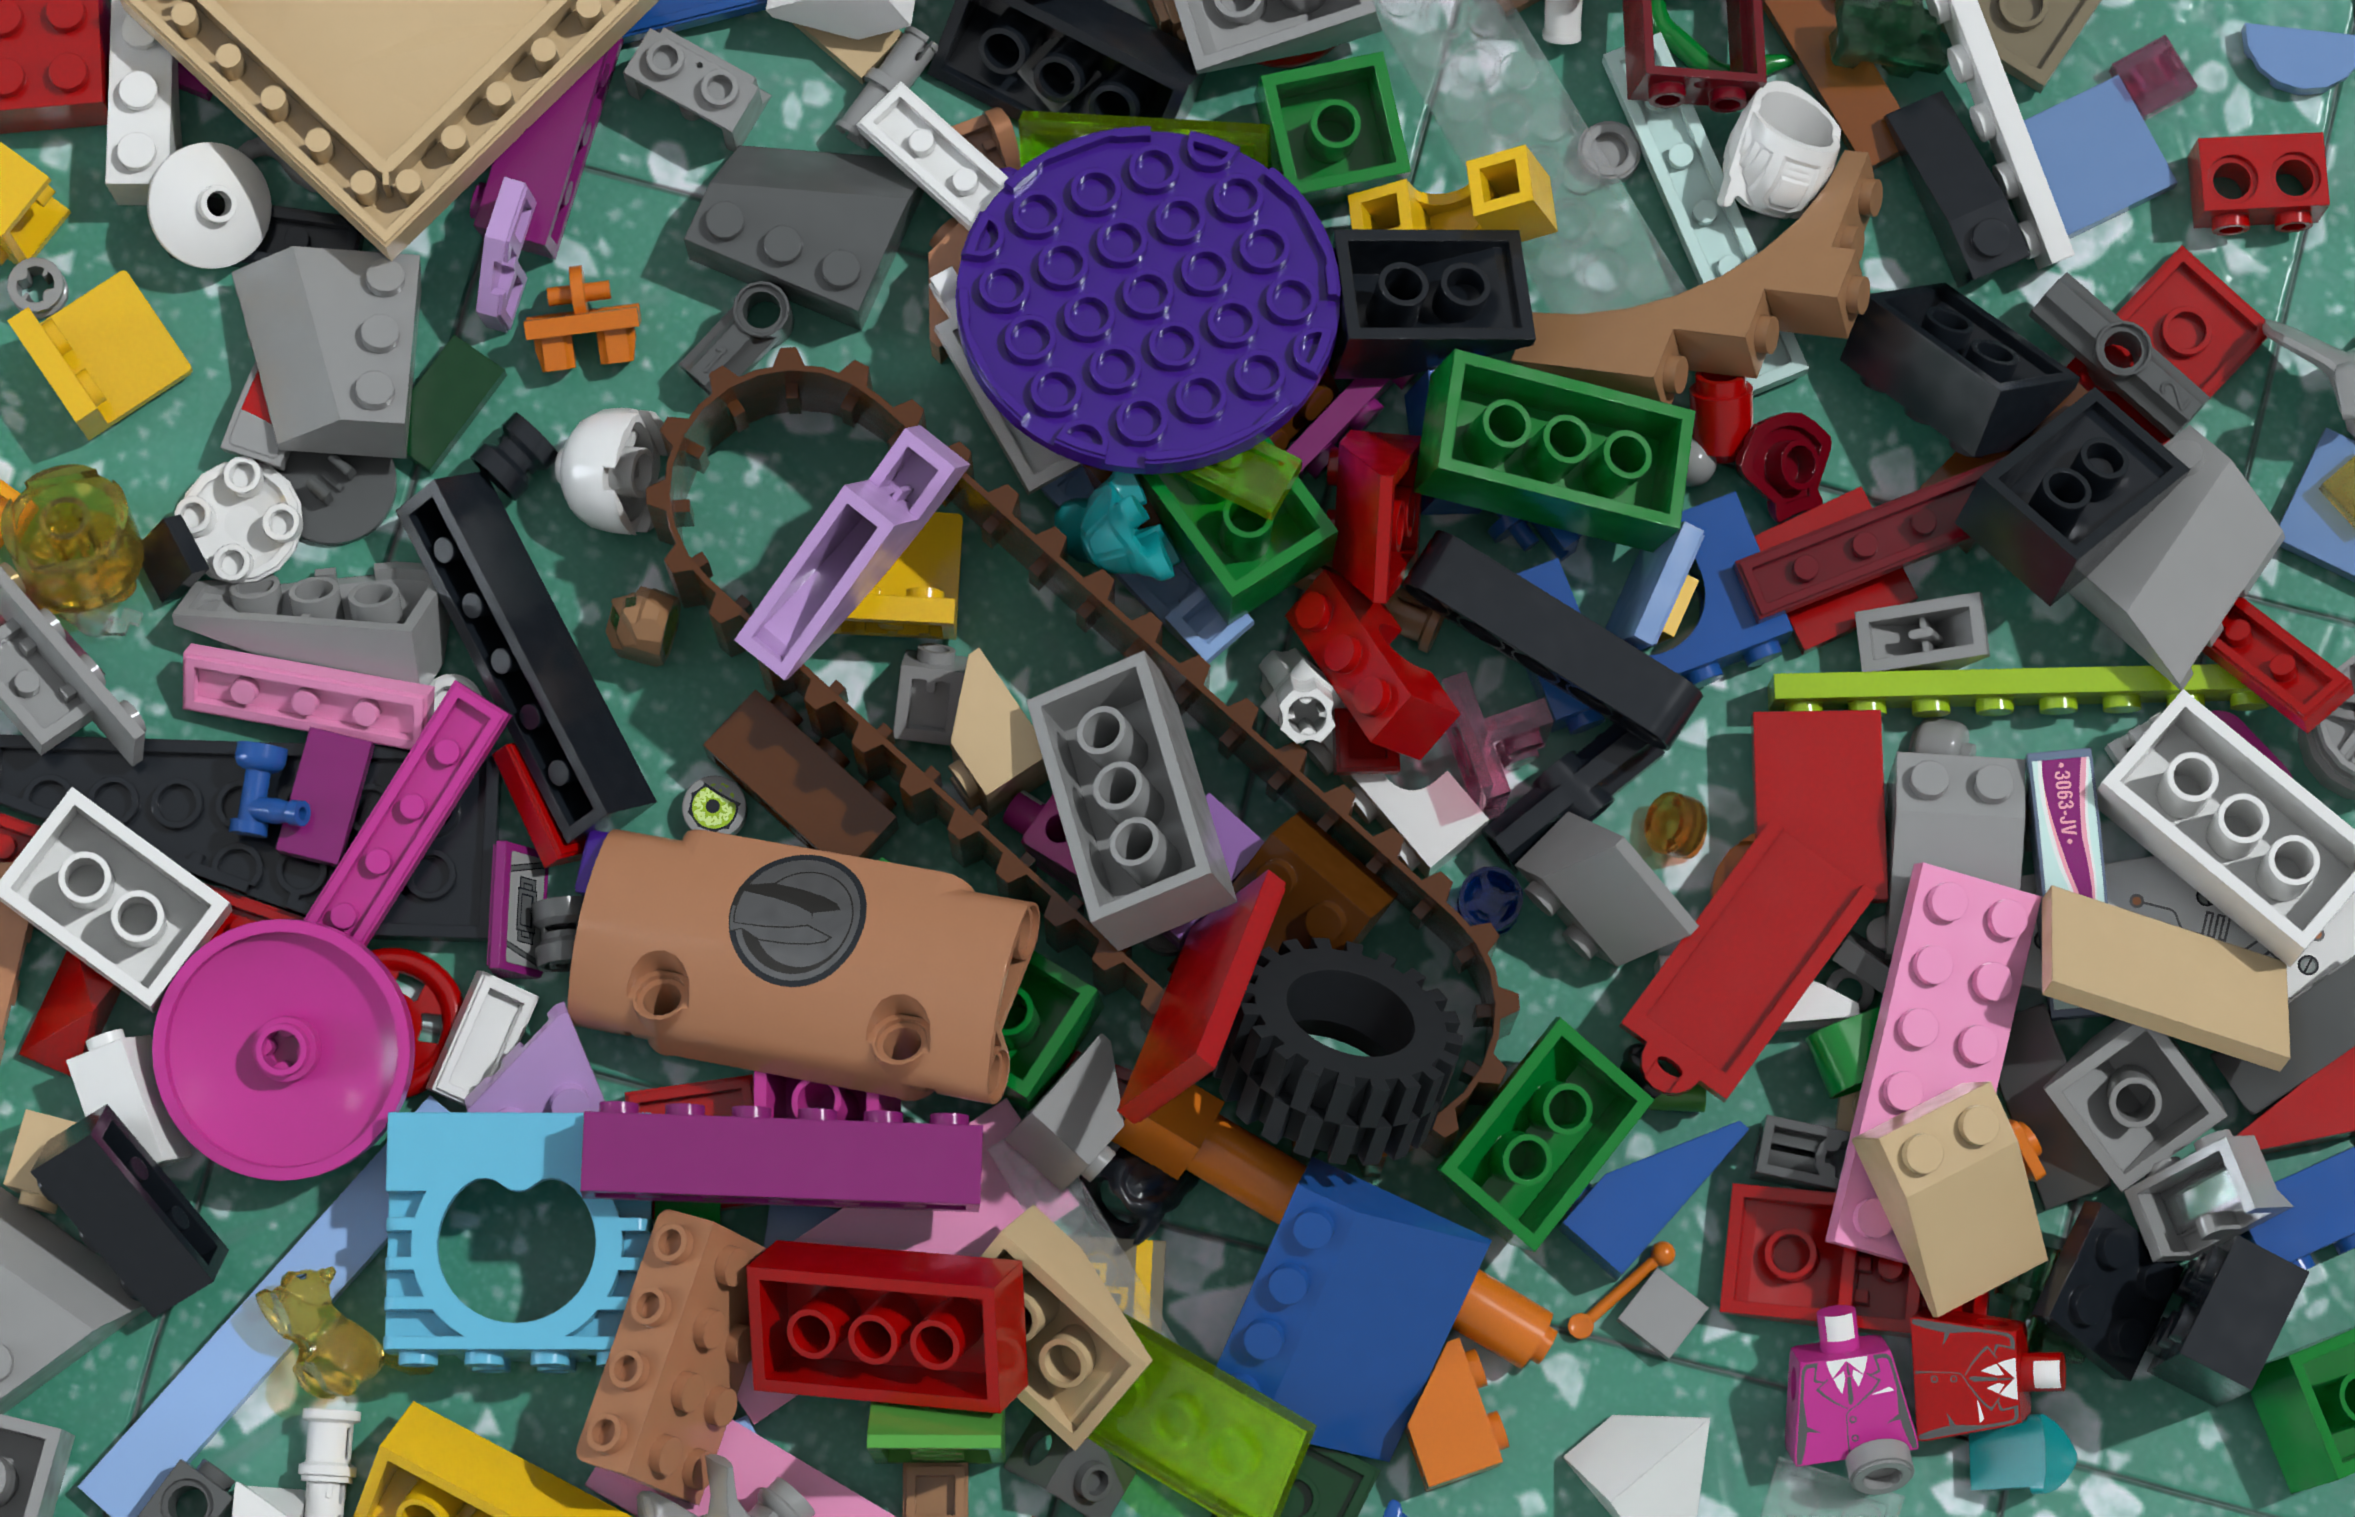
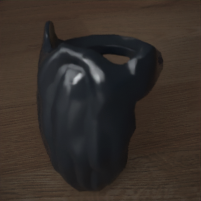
M1120 1147L1115 1152L1116 1155L1091 1182L1082 1175L1079 1176V1180L1082 1181V1193L1086 1206L1094 1220L1108 1233L1117 1238L1134 1239L1133 1244L1138 1246L1156 1233L1164 1215L1180 1205L1183 1197L1194 1189L1200 1178L1185 1170L1180 1178L1176 1180L1158 1167ZM1104 1180H1108L1110 1189L1123 1202L1127 1210L1139 1217L1136 1223H1127L1117 1219L1107 1209L1100 1191Z

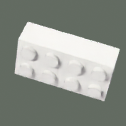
M2184 689L2108 774L2097 789L2099 811L2288 967L2295 963L2355 893V829Z

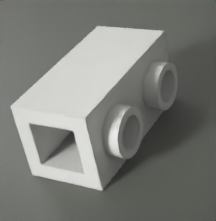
M123 1029L105 1032L85 1041L88 1052L66 1060L85 1117L108 1104L161 1169L193 1156L187 1139L169 1116L161 1099L153 1069V1040L151 1035L125 1037Z

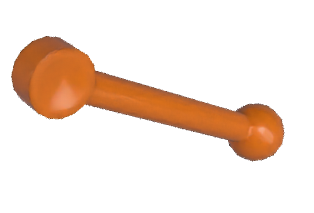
M1666 1241L1655 1243L1651 1248L1650 1257L1587 1313H1577L1570 1318L1568 1322L1570 1335L1578 1340L1588 1338L1593 1332V1324L1658 1266H1668L1675 1260L1676 1252L1673 1245Z

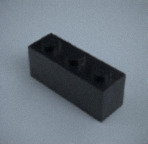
M108 1104L47 1141L30 1171L37 1179L40 1191L50 1202L59 1205L78 1228L79 1235L84 1244L90 1250L102 1256L118 1275L121 1286L127 1295L135 1301H140L153 1318L214 1282L229 1249Z

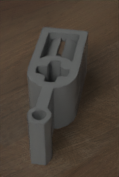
M1766 1115L1760 1122L1749 1179L1802 1190L1837 1193L1840 1179L1835 1177V1166L1825 1163V1159L1831 1158L1839 1149L1847 1150L1851 1132Z

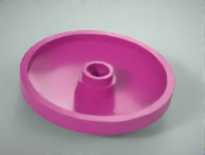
M298 919L263 920L233 928L215 937L196 951L179 969L162 998L156 1016L152 1042L153 1069L161 1099L169 1116L185 1138L202 1154L215 1163L248 1177L275 1181L299 1180L336 1170L352 1162L370 1149L387 1131L388 1112L400 1111L411 1084L415 1061L414 1029L406 999L389 969L365 945L338 929L317 922Z

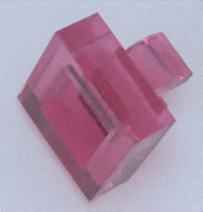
M2166 34L2116 61L2109 69L2112 78L2117 75L2120 76L2144 121L2193 95L2198 87Z

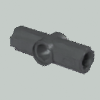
M2068 272L2056 281L2028 315L2086 366L2088 376L2095 385L2104 390L2116 392L2169 440L2183 430L2210 398L2152 347L2150 336L2141 326L2134 322L2121 320ZM2109 345H2120L2126 348L2133 357L2134 365L2128 368L2114 366L2106 358L2104 348Z

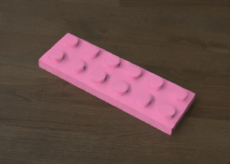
M1924 862L1914 864L1825 1242L1908 1264L1851 1139L1961 1083L1991 1081L1995 1092H1997L2042 896Z

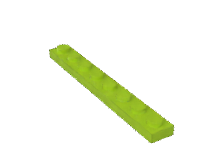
M2218 664L2192 665L2193 675L2184 687V690L2203 706H2205V702L2230 701V709L2237 711H2252L2269 707L2265 700ZM2152 665L1773 674L1767 686L1768 711L1881 710V717L1887 715V708H1912V716L1921 718L1949 715L1951 713L1950 707H1975L1976 714L1980 716H2003L2014 713V706L2039 705V713L2046 715H2063L2077 712L2078 704H2103V712L2132 713L2142 709L2141 703L2166 702L2167 708L2181 692Z

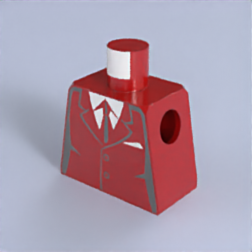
M1921 1307L1910 1317L1918 1441H1930L2022 1423L2031 1413L2030 1392H2064L2066 1363L2064 1353L2028 1352L2027 1327L2023 1321L1951 1310L1937 1318L1932 1316L1929 1307Z

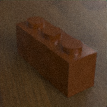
M755 689L703 744L707 757L807 848L871 859L899 829L897 817L891 812L897 806V803L873 780L869 779L862 786L844 770L850 764L849 759L828 739L822 736L815 743L801 731L798 726L804 721L803 718L783 698L775 694L768 701Z

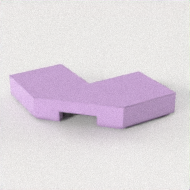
M508 177L503 179L485 233L476 313L487 328L504 333L511 330L528 279L518 259L537 204L525 182Z

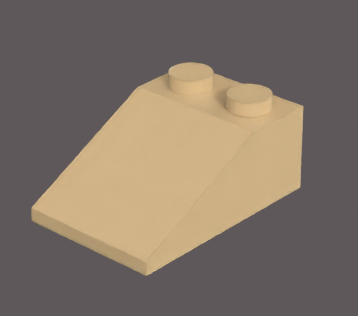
M1991 1081L1961 1083L1851 1139L1933 1317L1938 1318L2048 1261L2019 1142Z
M1033 1204L1004 1228L980 1257L1022 1260L1028 1386L1017 1398L1076 1451L1153 1360L1083 1249Z

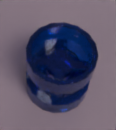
M1496 866L1482 867L1473 871L1464 880L1456 902V911L1469 926L1491 922L1499 936L1502 937L1516 924L1523 905V890L1518 880L1509 871Z

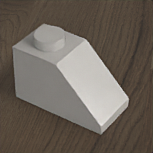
M1101 1033L1071 1063L1005 1138L1015 1150L1061 1192L1080 1175L1091 1182L1116 1155L1108 1144L1123 1128L1124 1119L1123 1115L1117 1112L1120 1104V1094L1111 1041Z

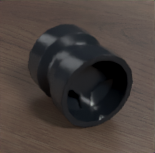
M514 412L501 425V435L497 438L500 444L497 446L494 443H483L470 458L480 471L486 472L490 481L511 500L516 501L529 488V479L526 473L534 474L537 470H547L556 461L558 452L529 421L517 412Z

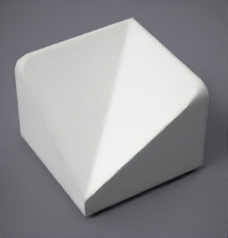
M236 1482L232 1517H304L305 1490L246 1486Z

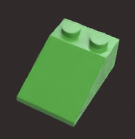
M871 1402L867 1430V1449L875 1464H1005L1006 1408L1001 1413Z

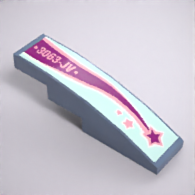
M2082 748L2027 753L2025 757V772L2032 819L2029 827V836L2037 890L2035 895L2042 896L2043 898L2051 885L2108 903L2092 749ZM2041 898L2040 907H2039V911H2038V915H2037V919H2036V922H2037V930H2038V937H2039V945H2040V953H2041V961H2042V898ZM2046 996L2051 1021L2106 1016Z

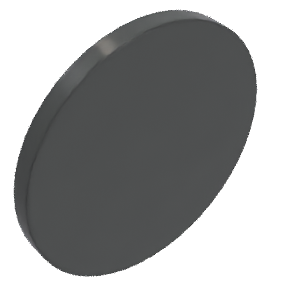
M291 451L285 470L282 471L274 468L291 482L301 502L303 530L300 537L320 545H345L368 536L387 518L396 498L397 472L393 459L388 457Z

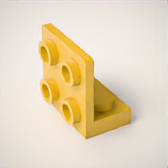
M124 270L119 271L41 323H39L29 307L7 320L89 441L191 375L193 371L192 366L133 279Z
M935 512L887 573L833 634L956 640L963 517L958 513Z

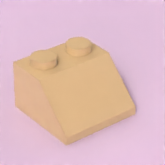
M977 648L968 654L950 742L953 763L948 766V769L952 774L950 781L966 806L972 810L980 805L988 818L991 819L1006 809L1019 792L1025 790L1030 793L1047 782L1049 778L1033 725L981 649Z

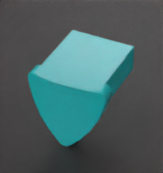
M2029 1414L2027 1421L2016 1425L1969 1433L1971 1490L2030 1489L2033 1495L2047 1494L2058 1489L2067 1480L2078 1460L2077 1452L2064 1430L2054 1420L2044 1414Z

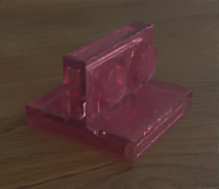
M1465 671L1441 680L1440 685L1461 713L1445 733L1468 795L1489 819H1492L1504 812L1511 792L1503 769H1514L1538 759L1540 756L1537 749L1545 747L1554 721L1545 698L1484 719Z

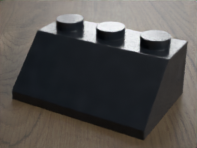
M1946 282L1870 294L1868 307L1863 315L1857 314L1840 358L1841 362L1860 375V381L1872 390L1886 393L1904 406V412L1909 418L1921 424L1930 425L1949 439V445L1952 449L1972 458H1982L1984 455L2014 450L2076 389L2080 379L2078 375Z

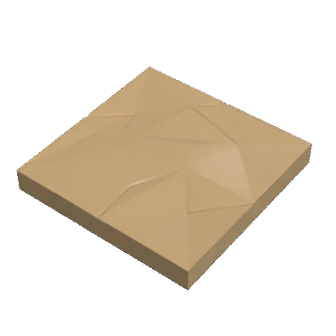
M120 0L123 9L244 124L256 133L391 262L659 1Z

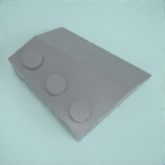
M291 246L232 271L237 297H239L247 335L256 360L278 450L406 459L421 302L420 255L399 254L391 262L381 252Z
M2188 425L2163 445L2190 468L2187 476L2084 580L2068 592L2180 691L2184 689L2192 677L2193 671L2191 667L2206 645L2212 647L2224 630L2222 621L2238 597L2247 596L2285 539L2283 530L2234 462L2191 425Z
M1 1186L0 1414H4L146 1309L140 1301H135L127 1295L121 1286L118 1275L102 1257L35 1210L19 1205V1199Z

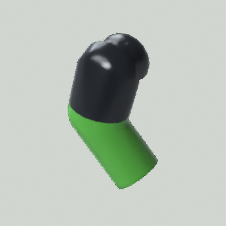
M1635 1043L1625 1049L1620 1070L1655 1099L1648 1109L1654 1111L1705 1112L1706 1089L1697 1084L1688 1093L1680 1096L1663 1095L1653 1090L1646 1083L1639 1070L1640 1055L1645 1045ZM1658 1061L1659 1066L1666 1072L1661 1063Z

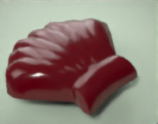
M1785 412L1767 417L1752 426V430L1744 439V446L1735 458L1736 470L1740 478L1749 487L1767 500V508L1774 521L1782 522L1794 514L1811 510L1823 504L1818 487L1831 451V436L1814 420L1803 413Z

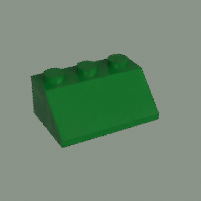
M1556 1017L1438 1165L1436 1170L1462 1204L1507 1243L1536 1252L1655 1099L1561 1017Z

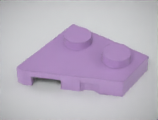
M564 1001L554 1005L547 1013L549 1020L525 1045L519 1042L502 1059L500 1069L494 1075L484 1078L464 1099L467 1112H599V1102L605 1101Z

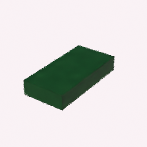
M453 335L412 391L407 458L431 475H433L507 376L505 369L456 335Z

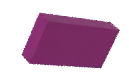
M310 727L290 800L308 802L311 809L310 820L305 826H292L288 823H283L276 846L278 853L332 867L338 866L346 852L375 748L373 742Z

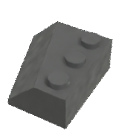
M739 145L709 183L684 237L689 260L747 284L757 281L771 282L782 289L790 302L862 331L924 194V190L887 157Z

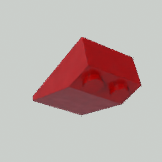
M1350 430L1339 442V448H1331L1328 459L1327 482L1328 485L1337 486L1336 510L1328 509L1326 514L1338 530L1332 567L1373 603L1386 604L1408 575L1419 556L1422 494L1413 492L1421 436Z

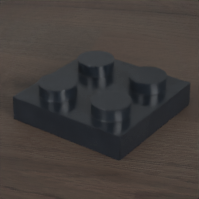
M2085 1201L2034 1307L2032 1315L2111 1378L2131 1381L2184 1268L2175 1261L2153 1262L2140 1232L2104 1203Z

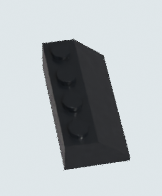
M955 0L939 41L938 51L934 54L927 72L928 75L992 108H1001L1009 117L1060 143H1065L1094 132L1123 127L1151 126V131L1178 133L1194 105L1207 72L1197 74L1187 43L1103 0ZM1058 37L1060 40L1032 69L1034 71L1035 86L1043 97L1055 103L1069 102L1053 114L1017 71L1040 46L1049 39ZM1099 71L1101 77L1077 95L1093 78L1095 73Z

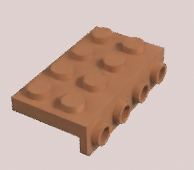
M670 1209L664 1210L658 1215L576 1448L579 1460L622 1475L678 1500L700 1505L704 1490L709 1485L705 1455L717 1454L726 1426L732 1421L736 1413L737 1394L747 1365L752 1360L746 1266L767 1248L714 1221Z

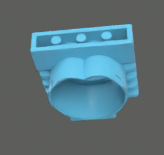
M388 1112L386 1192L389 1194L388 1218L386 1219L388 1248L387 1257L385 1258L387 1286L386 1297H384L386 1323L383 1351L389 1355H399V1366L436 1367L438 1366V1355H455L461 1361H464V1366L472 1367V1372L509 1373L511 1372V1362H530V1366L537 1367V1372L575 1373L576 1362H591L592 1356H596V1366L605 1367L653 1230V1201L583 1199L591 1214L596 1238L595 1256L590 1273L584 1285L572 1300L556 1312L534 1321L520 1323L501 1322L484 1317L468 1308L459 1300L448 1285L439 1257V1236L444 1217L459 1193L476 1181L492 1180L510 1191L520 1193L532 1189L543 1181L558 1180L570 1185L582 1197L580 1188L584 1113Z

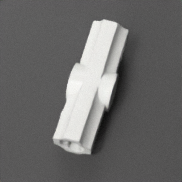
M1293 648L1284 652L1272 650L1259 664L1262 672V682L1259 688L1266 697V700L1260 707L1280 726V730L1295 743L1304 744L1306 740L1322 742L1335 727L1332 711L1342 700L1324 673L1298 649Z

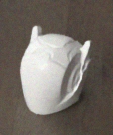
M1776 80L1766 83L1763 88L1760 87L1748 102L1729 135L1723 155V182L1717 199L1718 205L1729 207L1734 199H1736L1742 206L1765 216L1780 219L1800 218L1824 189L1836 167L1837 156L1840 150L1841 128L1830 113L1801 88L1785 81Z

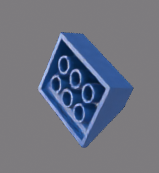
M1312 1157L1296 1186L1215 1369L1314 1426L1307 1444L1390 1462L1492 1240Z

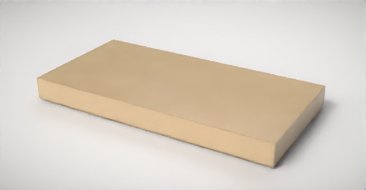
M2053 885L2048 889L2042 898V995L2279 1072L2290 1060L2287 965L2284 962Z

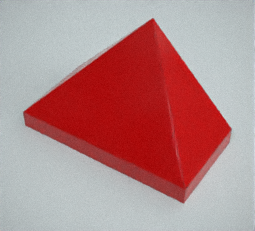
M66 951L19 1055L71 1077L66 1060L89 1051L85 1041L102 1033L121 989L72 953Z

